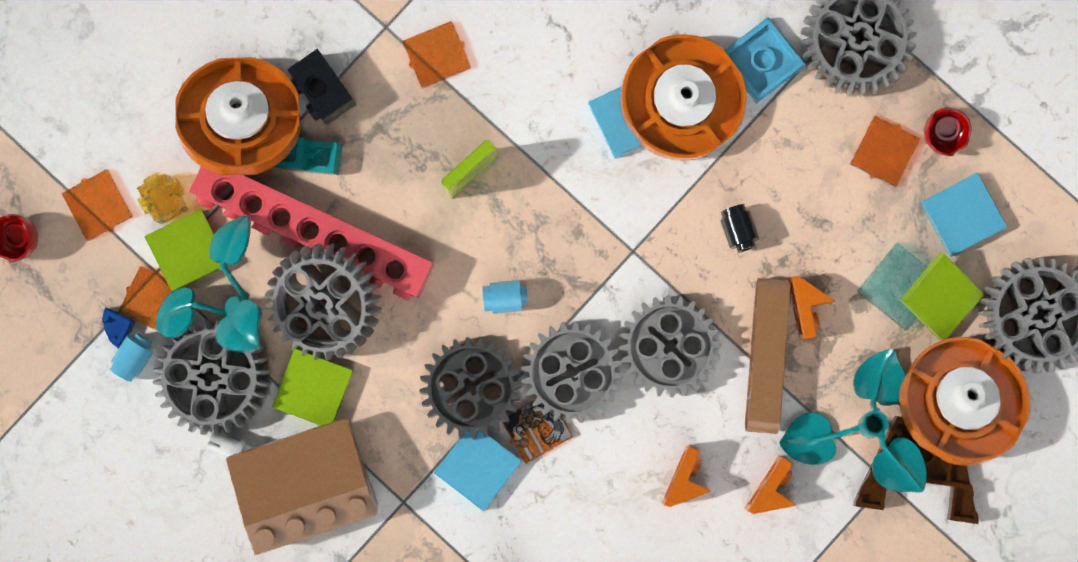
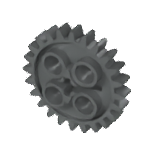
M466 337L465 346H460L459 342L454 339V349L449 350L448 347L442 345L444 355L441 357L433 353L432 358L435 361V365L425 364L424 367L430 372V376H421L420 380L428 384V387L419 389V392L422 395H429V398L421 403L423 407L432 406L427 416L428 418L439 417L436 422L437 428L445 423L448 425L447 435H450L454 429H457L459 439H462L467 431L470 432L472 440H475L477 431L481 430L482 434L487 438L489 427H492L497 432L500 431L499 420L507 424L510 422V419L505 414L507 411L516 413L517 408L511 404V401H520L521 396L514 393L513 390L521 388L522 383L513 381V378L517 377L520 372L519 370H509L514 360L513 358L506 361L503 360L505 349L497 353L493 352L494 342H491L485 348L483 347L482 338L478 339L476 345H472L470 338ZM473 359L480 360L484 365L483 371L479 374L469 373L466 369L469 361ZM494 372V377L476 387L477 394L472 395L470 392H467L453 404H447V400L464 392L466 382L474 385L488 373ZM445 377H453L458 382L457 388L451 392H446L440 387L441 380ZM490 385L499 387L502 392L501 396L497 400H488L483 394L486 387ZM464 402L471 403L475 407V413L469 418H463L457 413L458 406Z

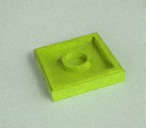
M485 140L441 180L445 192L451 198H454L498 158L496 147L489 140Z
M202 209L144 236L172 292L221 270V262L216 263L210 258L209 249L214 233Z
M939 253L901 297L900 301L939 340H945L958 327L984 294L946 254Z
M294 349L272 408L320 426L333 422L337 417L354 370L322 358L314 360L313 355L309 353L302 356L301 350Z

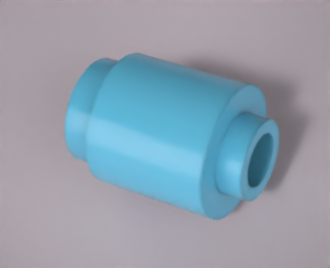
M520 280L492 282L490 286L482 287L485 312L492 311L493 314L523 311L522 305L528 304L527 287L520 286Z
M136 333L134 336L127 335L111 360L113 364L110 370L120 378L132 382L135 376L139 377L155 351L151 347L152 341L139 333Z

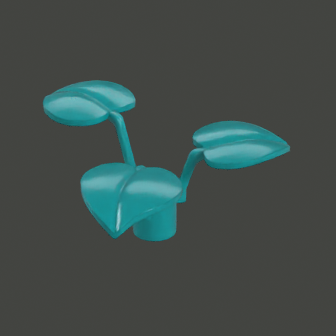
M241 216L223 225L213 236L209 249L211 260L216 263L221 262V270L237 290L239 296L230 297L224 309L194 302L195 293L190 288L176 289L164 299L158 310L156 330L163 336L175 338L184 334L193 322V309H202L225 316L219 322L216 329V339L220 346L232 351L260 349L259 325L262 318V309L255 302L248 300L250 294L243 290L228 269V264L236 265L240 262L248 248L251 231L249 216Z
M893 349L874 354L860 365L854 375L853 387L856 395L862 399H871L870 407L872 411L859 419L858 425L831 433V424L828 419L818 413L810 412L798 416L789 425L780 440V447L794 460L808 465H820L831 460L836 454V446L832 439L855 432H860L862 436L868 439L878 438L883 452L878 453L872 461V471L876 481L882 487L897 492L921 493L925 490L926 467L920 450L913 442L902 437L894 439L889 446L886 445V435L884 433L888 429L889 422L886 415L880 412L876 405V402L882 406H891L899 402L900 386L906 375Z

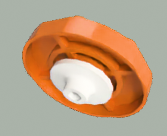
M671 35L656 41L637 55L630 64L621 86V111L627 126L648 151L670 160H695L707 156L731 138L738 129L746 107L745 82L740 70L725 50L716 43L695 35ZM681 93L685 94L688 99L682 97Z
M219 58L206 63L185 80L176 96L175 128L179 141L185 152L194 162L216 174L254 175L271 169L291 152L300 135V102L297 90L288 76L279 68L258 58Z
M969 337L948 338L926 348L914 359L901 383L899 392L902 418L913 439L924 449L946 462L956 465L983 464L1009 451L1016 444L1030 416L1028 386L1014 361L1010 357L1004 360L1001 359L1005 355L1004 353L982 340Z

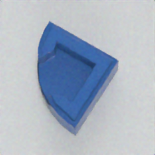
M106 307L103 312L102 321L109 341L119 348L126 336L130 335L136 321Z

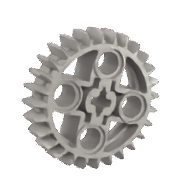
M817 0L820 7L813 4L809 9L813 16L807 15L803 20V23L810 27H804L800 32L801 35L808 37L801 41L800 47L809 48L802 55V58H812L813 60L808 65L807 70L816 67L819 70L814 77L815 80L825 76L827 79L824 88H827L833 82L836 84L835 93H838L843 87H847V96H851L854 90L858 89L859 97L865 95L867 88L872 95L878 92V85L883 90H886L890 85L888 79L893 83L898 81L900 77L897 72L904 74L908 68L904 63H910L913 59V56L907 52L913 51L916 48V44L908 42V40L913 39L917 34L914 31H907V28L912 26L914 20H904V16L909 12V9L900 11L897 8L902 0L894 2L890 0ZM844 3H857L851 17L832 11ZM869 5L873 7L876 13L875 17L866 16L863 13L862 6ZM884 14L890 19L896 34L879 29ZM822 23H832L836 28V33L827 34L824 32ZM856 34L861 36L860 41L862 43L860 45L855 43L856 38L854 36ZM820 44L837 50L832 65L824 58ZM883 44L889 45L893 49V57L883 55L880 46ZM866 61L884 68L874 75L859 77ZM840 62H849L853 66V74L842 72Z
M320 243L316 244L312 250L309 246L303 247L300 252L295 250L289 255L290 258H284L280 262L281 267L279 266L273 270L272 273L275 277L271 278L267 283L273 289L268 290L264 296L273 299V301L269 302L265 309L274 310V314L268 318V321L276 320L278 323L273 332L282 330L284 336L281 342L289 339L293 341L291 350L301 346L303 348L302 356H305L311 350L313 351L314 360L318 359L322 353H324L326 360H330L334 353L338 358H342L346 351L351 354L357 349V346H363L366 338L374 333L371 327H375L379 323V319L373 316H377L382 310L381 307L374 305L382 299V295L373 294V291L379 287V283L370 284L369 279L374 275V272L365 274L362 271L366 265L365 261L358 265L354 263L357 256L356 253L352 254L349 258L344 257L345 247L341 248L336 254L334 253L333 244H329L324 251ZM313 264H327L335 267L337 270L326 278ZM296 273H301L305 276L307 285H302L298 282ZM340 275L346 276L350 280L351 288L344 287L341 284ZM286 291L300 304L291 313L287 306ZM356 291L359 292L361 298V314L347 300ZM322 298L327 301L325 306L320 303ZM297 316L306 320L307 328H303L298 324ZM340 319L350 323L351 331L341 327ZM318 326H321L330 335L332 340L312 336L311 333Z
M1043 257L1036 258L1034 265L1031 258L1023 259L1022 266L1017 261L1010 264L1012 272L1006 267L1002 268L1000 273L1003 279L999 276L992 277L991 281L996 287L990 286L984 289L986 293L991 295L990 298H984L979 301L988 306L987 310L978 312V315L987 317V322L980 324L979 327L989 328L990 330L983 339H994L995 343L992 344V347L996 350L1001 348L1002 353L1005 354L1001 359L1004 360L1010 356L1016 366L1021 362L1020 370L1024 372L1029 371L1031 365L1033 373H1041L1043 367L1046 372H1054L1055 365L1059 369L1067 367L1065 359L1070 363L1076 362L1077 358L1074 352L1078 354V282L1074 279L1078 271L1074 270L1066 274L1068 264L1063 263L1056 269V259L1048 260L1045 265ZM1040 276L1051 278L1063 285L1064 288L1048 294L1043 279ZM1022 278L1030 283L1031 288L1028 294H1024L1020 290L1019 283ZM1007 291L1015 309L999 316L1001 300ZM1064 295L1069 296L1072 301V307L1069 311L1064 309L1061 303ZM1035 298H1037V300H1038V301H1035V302H1031V303H1027V304H1026V300L1035 299ZM1039 310L1045 311L1043 316L1039 317V320L1031 319ZM1076 316L1075 330L1072 337L1069 338L1062 321ZM1008 319L1015 324V332L1012 336H1009L1004 331V323ZM1048 327L1051 328V330L1042 331V332H1039V330H1038V329H1044V328H1048ZM1049 336L1054 337L1057 342V348L1054 352L1049 351L1046 346V340ZM1029 337L1037 355L1018 349L1012 342Z
M209 319L204 320V328H201L198 322H192V332L187 330L182 334V338H171L175 343L173 346L162 345V348L168 354L167 356H157L156 359L164 364L163 367L153 369L154 372L162 374L161 379L152 382L155 385H162L163 390L155 393V396L166 397V401L160 407L172 408L168 414L169 419L180 416L177 423L179 427L190 422L189 432L196 431L198 426H200L201 435H207L210 427H212L213 434L217 435L221 433V426H223L227 433L233 431V422L237 427H243L244 423L241 417L244 416L248 420L254 418L250 409L261 410L262 406L256 402L257 399H267L268 395L261 392V387H269L271 383L263 381V376L271 374V370L262 369L261 366L268 362L269 359L258 357V354L264 350L263 346H260V349L242 351L249 361L250 368L232 366V350L223 347V350L217 355L211 352L210 344L216 338V329L221 320L216 321L215 328H213L212 322ZM201 340L197 361L179 359L181 353L188 346ZM208 359L222 360V363L220 365L217 363H207ZM183 364L188 370V375L184 381L179 382L175 377V370L179 365ZM213 372V374L221 377V380L212 381L211 383L203 375ZM243 372L247 373L250 377V385L245 390H241L236 382L237 377ZM174 387L193 389L190 410L180 401ZM203 390L218 391L217 396L213 394H203ZM227 394L246 395L244 401L235 410L223 415ZM206 400H210L214 404V412L210 417H205L201 411V406Z

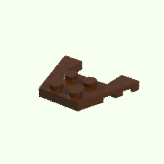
M894 416L886 433V445L889 446L894 439L899 437L913 442L920 450L924 459L926 483L951 487L947 520L979 524L978 512L975 510L973 500V487L970 484L967 466L948 463L921 447L909 433L903 418ZM879 447L876 455L880 452H883L881 447ZM871 464L853 501V506L884 510L886 488L876 481Z

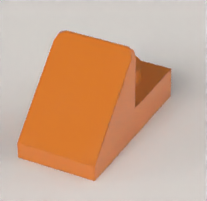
M799 276L792 277L788 281H790V295L799 340L816 338V331L820 330L817 313H812L811 307L835 302V300Z
M686 445L662 501L663 505L672 507L711 492L707 488L688 481L690 475H697L701 466L702 459L698 457L699 450Z
M778 456L744 509L752 514L797 506V504L776 491L779 486L784 488L793 474L790 468L793 464L785 458Z

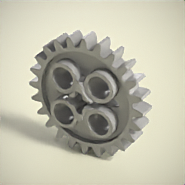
M667 295L664 304L661 305L657 297L653 298L652 308L646 303L641 304L644 312L642 315L636 311L631 313L636 320L634 323L625 321L624 325L630 332L621 333L619 337L627 340V344L618 348L621 351L627 352L628 356L620 361L622 363L630 362L631 367L626 371V374L636 372L638 376L634 384L636 385L644 380L646 382L645 392H648L655 386L657 396L660 397L664 389H667L669 397L672 398L675 395V389L679 388L681 394L685 396L687 395V385H690L694 390H698L696 380L700 379L701 381L708 382L709 380L704 372L706 370L715 372L716 368L710 364V361L720 359L719 355L713 353V348L720 347L721 343L712 341V337L717 335L719 330H709L708 326L714 321L713 318L705 321L702 319L706 309L703 308L697 313L693 311L695 301H692L685 307L683 306V297L680 296L676 304H672L670 295ZM664 316L675 318L677 321L675 332L666 333L662 330L660 322ZM650 326L654 327L668 342L674 339L677 342L674 348L691 362V366L687 367L673 352L665 354L663 352L665 348L664 343L652 335L648 328ZM694 337L699 341L700 350L697 354L692 355L685 351L683 345L686 338ZM647 338L654 341L656 351L652 356H645L640 352L639 343L642 339ZM666 360H673L679 366V372L674 378L665 376L662 371V366Z
M577 321L574 322L572 330H568L564 322H561L560 332H556L552 326H549L550 336L547 338L539 333L538 336L542 343L540 345L530 343V347L535 351L534 354H524L523 356L531 362L530 366L521 367V370L528 372L530 376L523 379L522 383L531 384L532 386L525 394L526 396L536 394L537 398L532 405L535 407L543 403L545 405L542 412L543 415L553 410L554 421H557L561 414H565L567 424L570 423L572 415H576L580 423H583L584 413H588L592 419H595L594 409L597 407L605 412L606 408L602 402L604 400L614 402V398L609 394L610 391H620L621 389L614 384V379L623 378L622 374L615 372V368L621 366L622 362L613 361L612 359L619 351L618 349L610 351L607 349L611 342L610 338L603 342L599 340L602 333L601 330H598L594 335L589 334L590 324H587L583 331L579 330ZM575 343H583L588 348V356L584 360H575L571 356L570 349ZM553 356L559 360L560 369L554 374L544 372L542 362L546 357ZM592 359H597L598 361L596 365L577 374V381L566 378L552 386L546 385L548 380L567 371L566 365L568 364L575 368ZM589 371H596L601 375L602 383L597 389H590L584 383V376ZM563 384L569 385L574 392L572 400L567 403L558 401L555 395L557 387Z

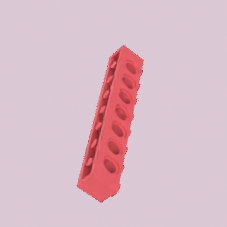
M200 167L189 190L190 193L197 196L196 203L211 210L214 205L225 209L224 216L233 220L241 216H249L251 222H253L252 229L267 236L270 231L281 235L280 242L297 249L298 244L309 246L312 250L316 244L320 243L324 251L329 244H332L334 239L345 237L347 247L344 257L349 258L352 254L356 253L357 256L354 261L356 265L361 263L360 255L363 251L373 250L376 255L375 261L371 265L365 266L362 270L365 274L374 272L369 282L371 284L379 283L380 288L383 283L394 287L393 294L410 301L411 296L420 298L435 266L424 258L244 175H220ZM232 185L234 188L233 196L228 200H222L220 197L222 188ZM254 198H260L262 200L261 209L257 213H250L248 210L249 202ZM282 211H289V223L285 226H278L276 223L277 215ZM310 224H317L319 228L318 235L314 239H306L304 236L305 228ZM393 263H401L404 266V273L398 279H391L388 275V268Z

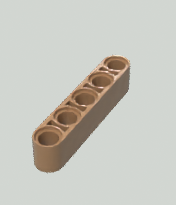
M758 278L756 282L745 413L746 432L778 434L790 302V281Z

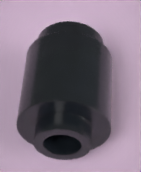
M744 204L723 210L721 212L723 219L720 221L730 249L737 248L738 253L755 248V242L760 238L750 210H746Z

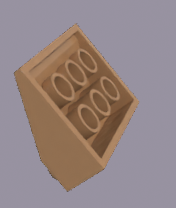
M347 417L226 457L244 528L255 556L377 515L378 502Z

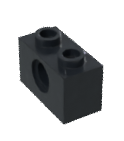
M318 48L287 69L292 77L290 80L295 86L298 95L304 94L310 102L305 107L315 121L321 118L325 125H328L357 105ZM320 82L326 83L327 89L324 94L320 96L312 94V88L315 84Z

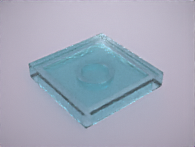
M897 242L863 282L857 292L906 331L915 322L917 317L900 299L928 266Z

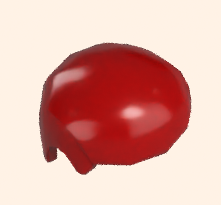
M944 107L936 110L927 118L923 129L925 142L937 154L954 156L956 152L966 148L972 133L970 119L960 109Z
M18 214L2 216L0 218V257L8 260L9 263L30 257L37 248L39 238L35 225L28 218Z

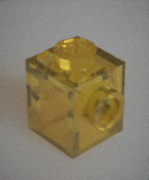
M155 173L146 177L143 180L144 184L137 187L141 197L137 198L140 207L146 215L150 213L155 222L163 224L189 210L182 198L186 194L185 190L177 178L172 179V177L165 173L162 175Z

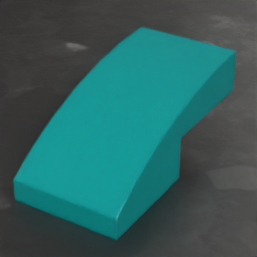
M298 138L291 152L274 167L310 173L339 175L343 145L338 142L310 141L305 138Z

